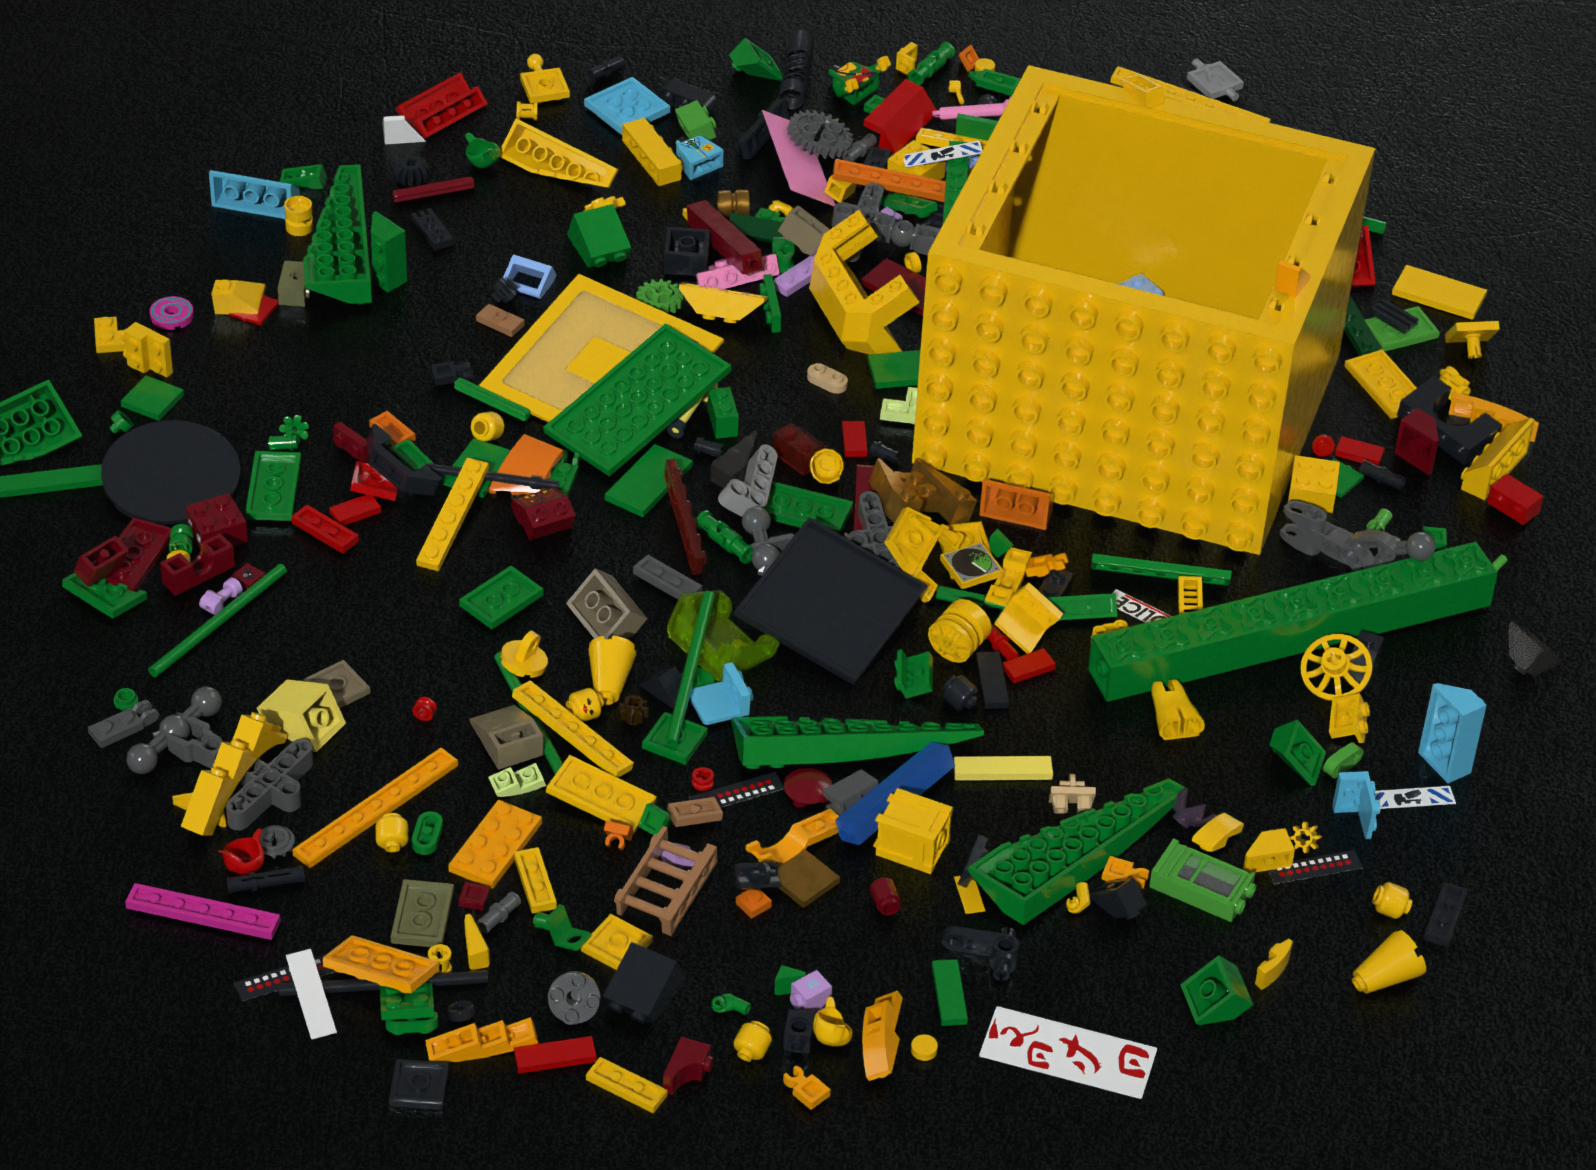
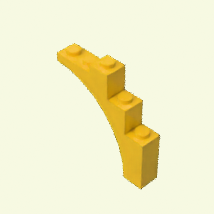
M252 712L251 715H241L232 741L221 742L211 770H201L181 827L202 836L213 835L230 796L247 770L268 749L286 742L288 734L280 731L282 727L265 721L266 717L255 712Z

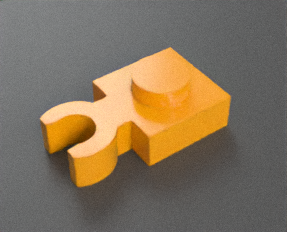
M1061 553L1054 557L1052 554L1032 557L1025 568L1028 577H1043L1050 570L1065 569L1064 563H1068L1066 553Z
M1110 856L1102 873V880L1112 881L1134 878L1139 889H1144V879L1148 880L1149 870L1145 868L1134 869L1133 862Z
M795 1066L793 1068V1074L796 1077H790L787 1073L784 1074V1084L793 1088V1095L810 1110L830 1097L831 1089L813 1074L806 1078L800 1067Z

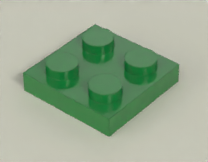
M432 982L423 983L411 994L402 993L391 987L380 986L381 1020L434 1017Z

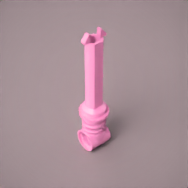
M1012 96L1006 99L1004 103L941 107L940 111H933V116L940 117L941 120L957 119L958 113L980 118L1001 116Z

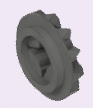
M274 825L262 829L260 840L264 851V858L269 855L274 859L277 855L285 857L286 852H292L295 838L288 828ZM274 838H276L277 841L276 846H272V841H274Z

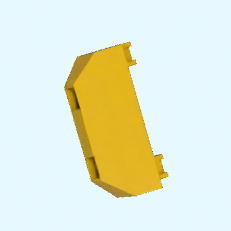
M857 210L823 234L813 261L809 289L847 349L865 354L902 352L887 325L920 302L901 275L868 297L855 274L845 263L846 259L878 238L870 223L861 211Z

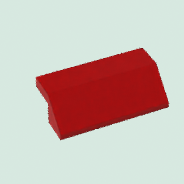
M460 72L395 108L399 115L404 116L405 120L420 136L427 138L488 103L478 86L470 90Z
M905 79L864 119L863 126L881 134L878 147L891 150V154L894 155L917 135L920 128H924L935 117L933 116V111L937 110L922 86Z

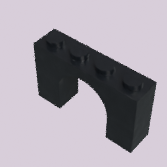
M1434 376L1401 400L1397 416L1403 419L1419 408L1435 418L1439 438L1438 446L1463 465H1466L1482 453L1488 443L1491 444L1495 435L1501 432L1503 425L1487 413H1484L1471 424L1461 427L1447 425L1440 421L1434 412L1447 404L1451 387Z

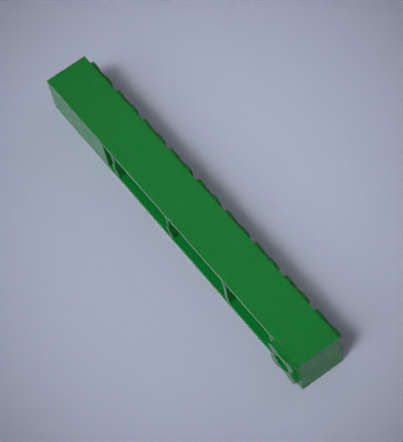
M1477 542L1436 551L1431 558L1425 561H1417L1412 558L1403 559L1094 635L1091 639L1088 670L1104 698L1109 702L1149 692L1153 682L1162 681L1165 688L1168 687V682L1172 679L1185 683L1304 653L1313 642L1326 635L1344 634L1358 639L1361 630L1376 635L1491 606L1498 572ZM1330 640L1327 643L1329 646L1340 644L1341 640ZM1320 644L1314 650L1323 648L1322 644Z

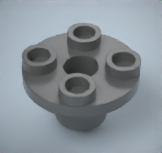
M577 971L566 972L557 977L548 993V1003L551 1011L557 1018L569 1025L589 1020L597 1012L601 999L597 983L589 975Z

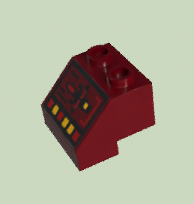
M556 487L513 499L511 503L519 525H523L529 541L572 528L576 516L567 495Z

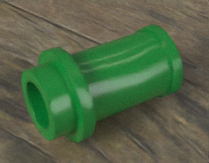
M290 433L289 436H269L270 451L281 449L294 451V449H298L297 435Z

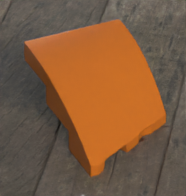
M524 434L511 449L497 473L524 477L534 475L549 480L551 469L563 457V450ZM493 481L489 487V493L496 494V491H511V495H529L545 490V488L535 490L530 489V486Z

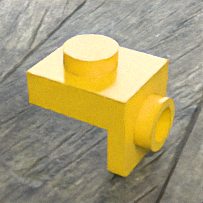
M911 42L897 52V70L908 75L912 69H915L917 44Z

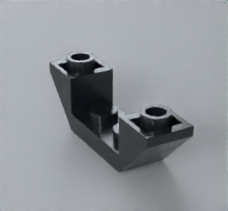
M373 424L366 440L368 464L402 492L434 496L437 493L442 478L426 465L415 472L411 471L387 451L392 437L377 424Z

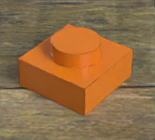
M749 889L736 897V904L751 919L771 908L772 900L760 889Z

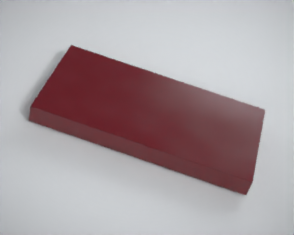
M886 258L861 279L862 286L876 292L901 275L920 302L910 310L923 316L925 277Z
M133 517L118 538L129 549L122 568L119 567L118 570L104 577L106 582L116 586L121 583L127 585L128 590L136 592L168 547L172 528Z

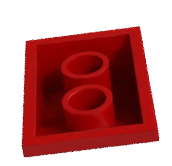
M1362 226L1351 287L1375 286L1376 284L1369 226Z

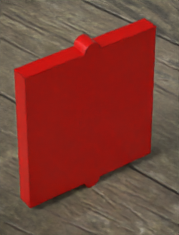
M263 294L258 314L229 313V316L241 319L243 322L248 321L261 326L279 305V300Z

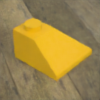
M215 280L212 290L215 314H258L266 288L265 284L238 280Z

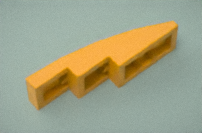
M1453 392L1449 415L1470 418V424L1484 413H1487L1503 425L1502 432L1507 425L1529 419L1501 405ZM1534 421L1532 429V434L1530 438L1531 442H1535L1536 433L1539 424L1536 421Z
M530 1017L507 1026L501 1020L479 1029L473 1023L425 1040L429 1061L460 1062L512 1052L514 1047L538 1044L534 1023Z

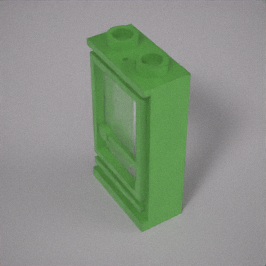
M1174 838L1153 868L1150 880V888L1229 922H1232L1237 914L1241 915L1245 908L1247 897L1251 899L1254 895L1256 884H1253L1254 872L1250 874L1195 849L1188 848L1185 845L1179 844V841Z

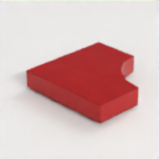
M356 461L350 491L395 501L398 488L368 463Z

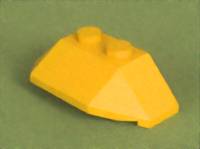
M684 282L679 284V290L695 312L703 314L702 318L715 320V317L724 318V322L736 323L737 320L746 317L768 299V296Z

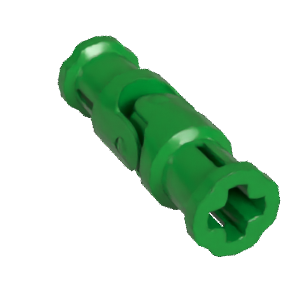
M943 42L938 50L932 51L925 59L918 63L916 69H912L908 73V79L921 85L926 78L931 77L937 70L943 67L946 60L951 59L955 55V48L950 43Z
M704 510L695 520L697 528L706 531L708 536L727 552L738 556L743 564L751 561V555L754 551L751 548V544L749 545L743 541V537L723 521L716 520L708 510Z

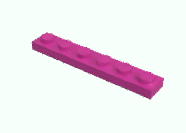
M134 883L125 901L127 909L269 940L273 939L281 922L280 914Z

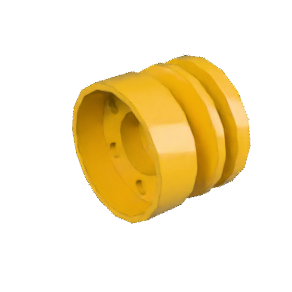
M958 599L954 600L929 628L928 636L933 648L942 657L952 662L960 663L965 662L990 635L992 626L985 611L970 600Z

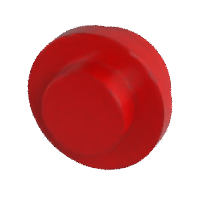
M1327 435L1317 436L1312 443L1313 452L1318 456H1328L1335 448L1333 439Z

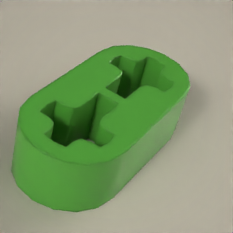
M1349 743L1328 758L1324 764L1323 771L1332 778H1337L1339 772L1348 771L1360 761L1363 756V750L1355 743Z

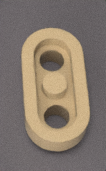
M820 363L813 364L808 368L807 379L810 383L831 393L838 394L846 391L848 379L844 374Z

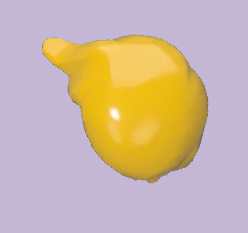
M829 996L826 999L825 1008L819 1010L814 1016L813 1031L821 1043L829 1046H843L851 1040L853 1036L852 1029L844 1023L841 1013L835 1007L834 998Z

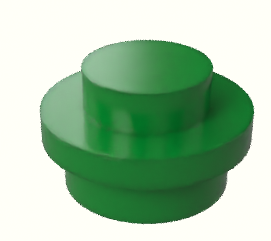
M120 689L114 697V706L123 711L133 708L138 702V696L132 689Z

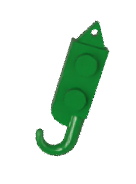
M988 69L969 71L968 76L977 83L976 86L1011 96L1021 80L1020 78Z

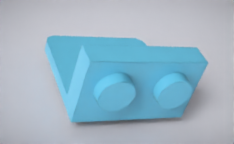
M731 662L724 664L722 682L691 689L689 699L702 723L710 725L730 720L732 717L749 715L750 701L753 700V694L750 687L745 685L741 671H737L734 663Z
M1368 771L1339 772L1332 804L1334 813L1358 812L1365 839H1371L1372 832L1376 831V814H1380V802L1375 800V783L1370 781Z

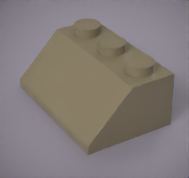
M596 568L566 603L594 639L599 636H604V639H612V636H619L625 639L634 636L647 620V617L612 575Z

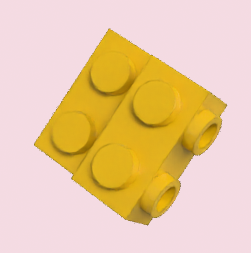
M137 322L123 331L121 339L125 341L123 356L127 358L128 366L142 373H146L151 369L165 377L173 373L170 339Z

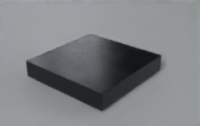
M396 1059L389 1106L443 1110L449 1063Z

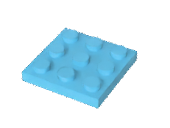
M633 77L584 99V106L621 135L622 124L641 118H645L649 123L670 113V105Z

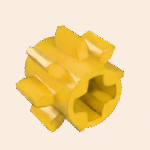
M1457 375L1456 378L1451 376L1445 381L1451 387L1448 398L1450 401L1452 400L1453 392L1469 396L1470 388L1468 385L1470 382L1462 376Z
M1308 822L1302 823V829L1294 826L1293 830L1296 833L1294 836L1289 837L1295 842L1294 849L1302 847L1304 853L1309 852V846L1317 849L1318 845L1315 842L1317 839L1322 838L1315 831L1318 826L1310 828L1308 827ZM1306 834L1310 836V840L1301 839V835Z

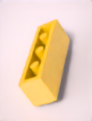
M645 118L622 124V141L658 186L681 180V171H683L682 161L674 155L673 150L666 145L662 136L657 134L652 124L650 125Z

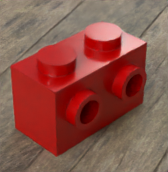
M1506 474L1491 485L1487 503L1524 525L1540 513L1543 495Z

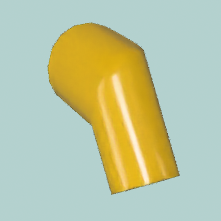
M779 200L772 201L773 203L769 206L770 210L778 213L781 211L786 217L793 210L790 205Z
M1080 882L1076 885L1077 897L1073 896V900L1068 898L1066 901L1067 909L1071 913L1078 914L1090 905L1089 888L1085 882Z

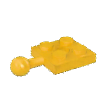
M538 54L530 55L527 59V64L534 71L520 73V80L529 102L541 103L570 98V91L560 68L543 70L542 57Z

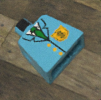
M682 136L676 141V157L682 161L683 171L690 180L723 167L724 150L703 136H696L689 140Z

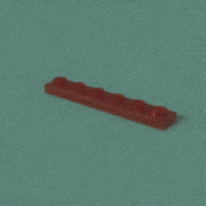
M667 459L665 461L664 479L692 575L702 574L703 564H706V553L704 550H701V536L696 533V519L691 516V502L686 499L687 490L686 485L681 482V468H677L675 459Z

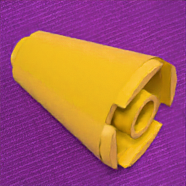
M599 636L589 644L588 651L593 688L596 694H601L604 705H610L618 701L636 657L635 645L631 641L619 636H612V639H604V636Z
M1402 930L1395 931L1353 972L1354 978H1352V982L1358 991L1370 993L1420 977L1426 972L1424 958L1422 955L1417 957L1414 951L1417 946L1409 935Z

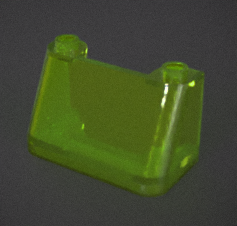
M721 590L712 591L715 594V599L698 664L710 672L717 681H722L724 664L733 662L737 671L743 673L774 656L780 642L769 634L761 635L756 642L751 640L728 619L732 611V603L729 597ZM705 591L681 593L667 625L669 637L687 654Z

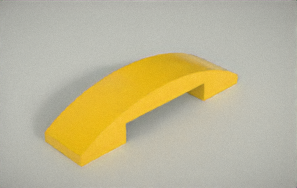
M1012 547L1007 551L1003 560V576L997 578L995 584L991 585L985 597L986 602L1006 606L1012 595L1021 587L1026 574L1025 568L1032 552Z

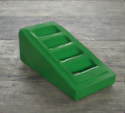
M322 164L287 168L282 170L280 182L292 184L298 188L324 189L327 175Z

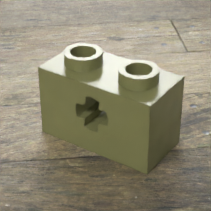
M284 261L278 285L279 305L305 307L306 299L311 297V290L305 288L304 264L297 261Z

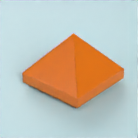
M969 45L958 54L960 62L967 72L975 67V62L979 60L972 45Z

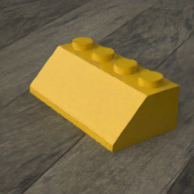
M1529 418L1507 425L1502 432H1498L1491 444L1488 443L1480 456L1477 455L1469 468L1466 467L1462 472L1461 479L1463 482L1461 490L1486 500L1489 496L1491 485L1504 475L1509 474L1527 454L1534 419Z

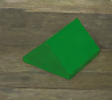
M958 113L956 135L988 141L998 121Z

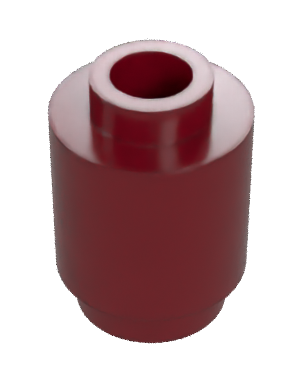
M884 877L876 879L870 886V891L877 910L883 915L895 914L900 909L901 899L894 881Z

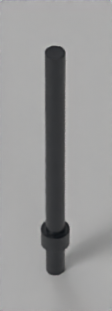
M425 463L436 474L458 477L462 469ZM487 472L484 478L486 481L530 486V489L535 490L552 487L559 489V481L542 479L541 476L532 475L531 477Z

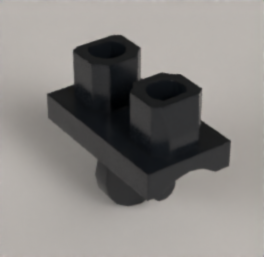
M778 862L736 864V872L733 873L734 886L738 887V890L781 887L778 877Z

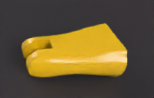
M1177 679L1169 680V691H1165L1162 681L1153 682L1151 693L1156 711L1159 735L1163 740L1198 736L1204 730V720L1189 700L1181 683Z

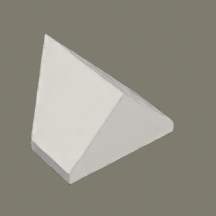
M404 116L383 117L382 125L385 144L426 142L410 126Z

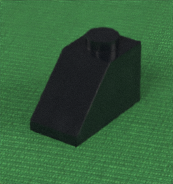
M1361 630L1358 640L1369 651L1373 674L1381 656L1384 637ZM1354 645L1353 652L1359 649L1356 645ZM1364 654L1350 661L1355 665L1366 666ZM1348 670L1353 679L1360 684L1365 673Z
M1134 878L1105 881L1089 892L1090 899L1114 918L1125 917L1127 920L1132 919L1140 914L1139 910L1147 905Z

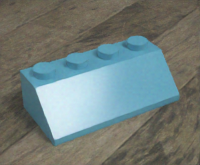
M212 170L209 172L213 207L285 219V201L290 197L300 196V189L292 184Z
M1436 683L1432 686L1418 753L1447 783H1450L1470 774L1472 771L1487 705L1472 690Z

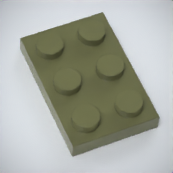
M403 879L391 933V944L424 947L443 944L454 893V884Z

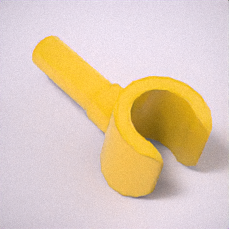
M950 80L949 93H956L959 103L964 104L965 102L961 94V82Z

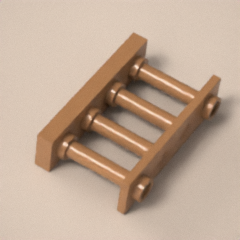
M662 826L659 833L653 835L650 847L623 889L617 891L614 899L617 915L622 916L629 905L659 917V920L662 922V933L672 936L717 863V847L707 844L703 852L699 851L697 853L669 842L668 829ZM664 850L694 862V866L691 870L685 871L659 861L658 858ZM651 869H655L680 879L683 883L680 888L674 890L646 877ZM642 887L670 898L671 903L668 907L661 908L634 896L638 889Z

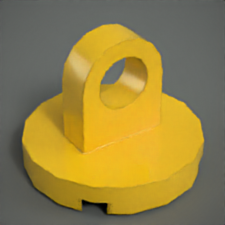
M529 631L522 640L506 643L500 653L502 665L509 672L520 677L531 675L530 678H535L542 675L547 667L548 658L545 652L538 647L541 639L540 635L534 631Z

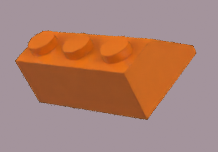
M984 479L979 516L1046 530L1053 510L1054 495Z

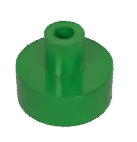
M117 410L111 416L114 423L110 426V429L115 434L120 429L128 432L134 426L132 421L120 410Z

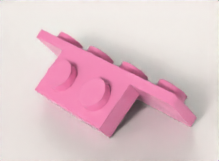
M776 254L762 256V269L742 274L727 259L715 261V265L708 266V271L697 273L696 276L698 285L726 289L761 280L763 275L766 274L776 276L780 272Z

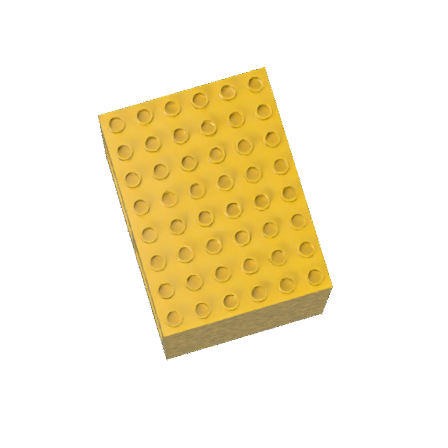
M1028 65L928 252L912 463L914 464L915 459L919 458L936 470L966 477L974 482H983L986 479L1051 493L1054 495V502L1061 505L1076 506L1095 511L1103 516H1113L1140 523L1148 528H1159L1184 535L1190 539H1200L1227 546L1235 551H1246L1260 555L1292 476L1295 455L1299 456L1339 357L1375 148L1165 98L1163 104L1147 109L1122 87ZM1279 260L1302 267L1311 275L1309 281L1296 298L1274 290ZM1143 274L1162 290L1163 296L1116 283H1121L1131 279L1132 276Z

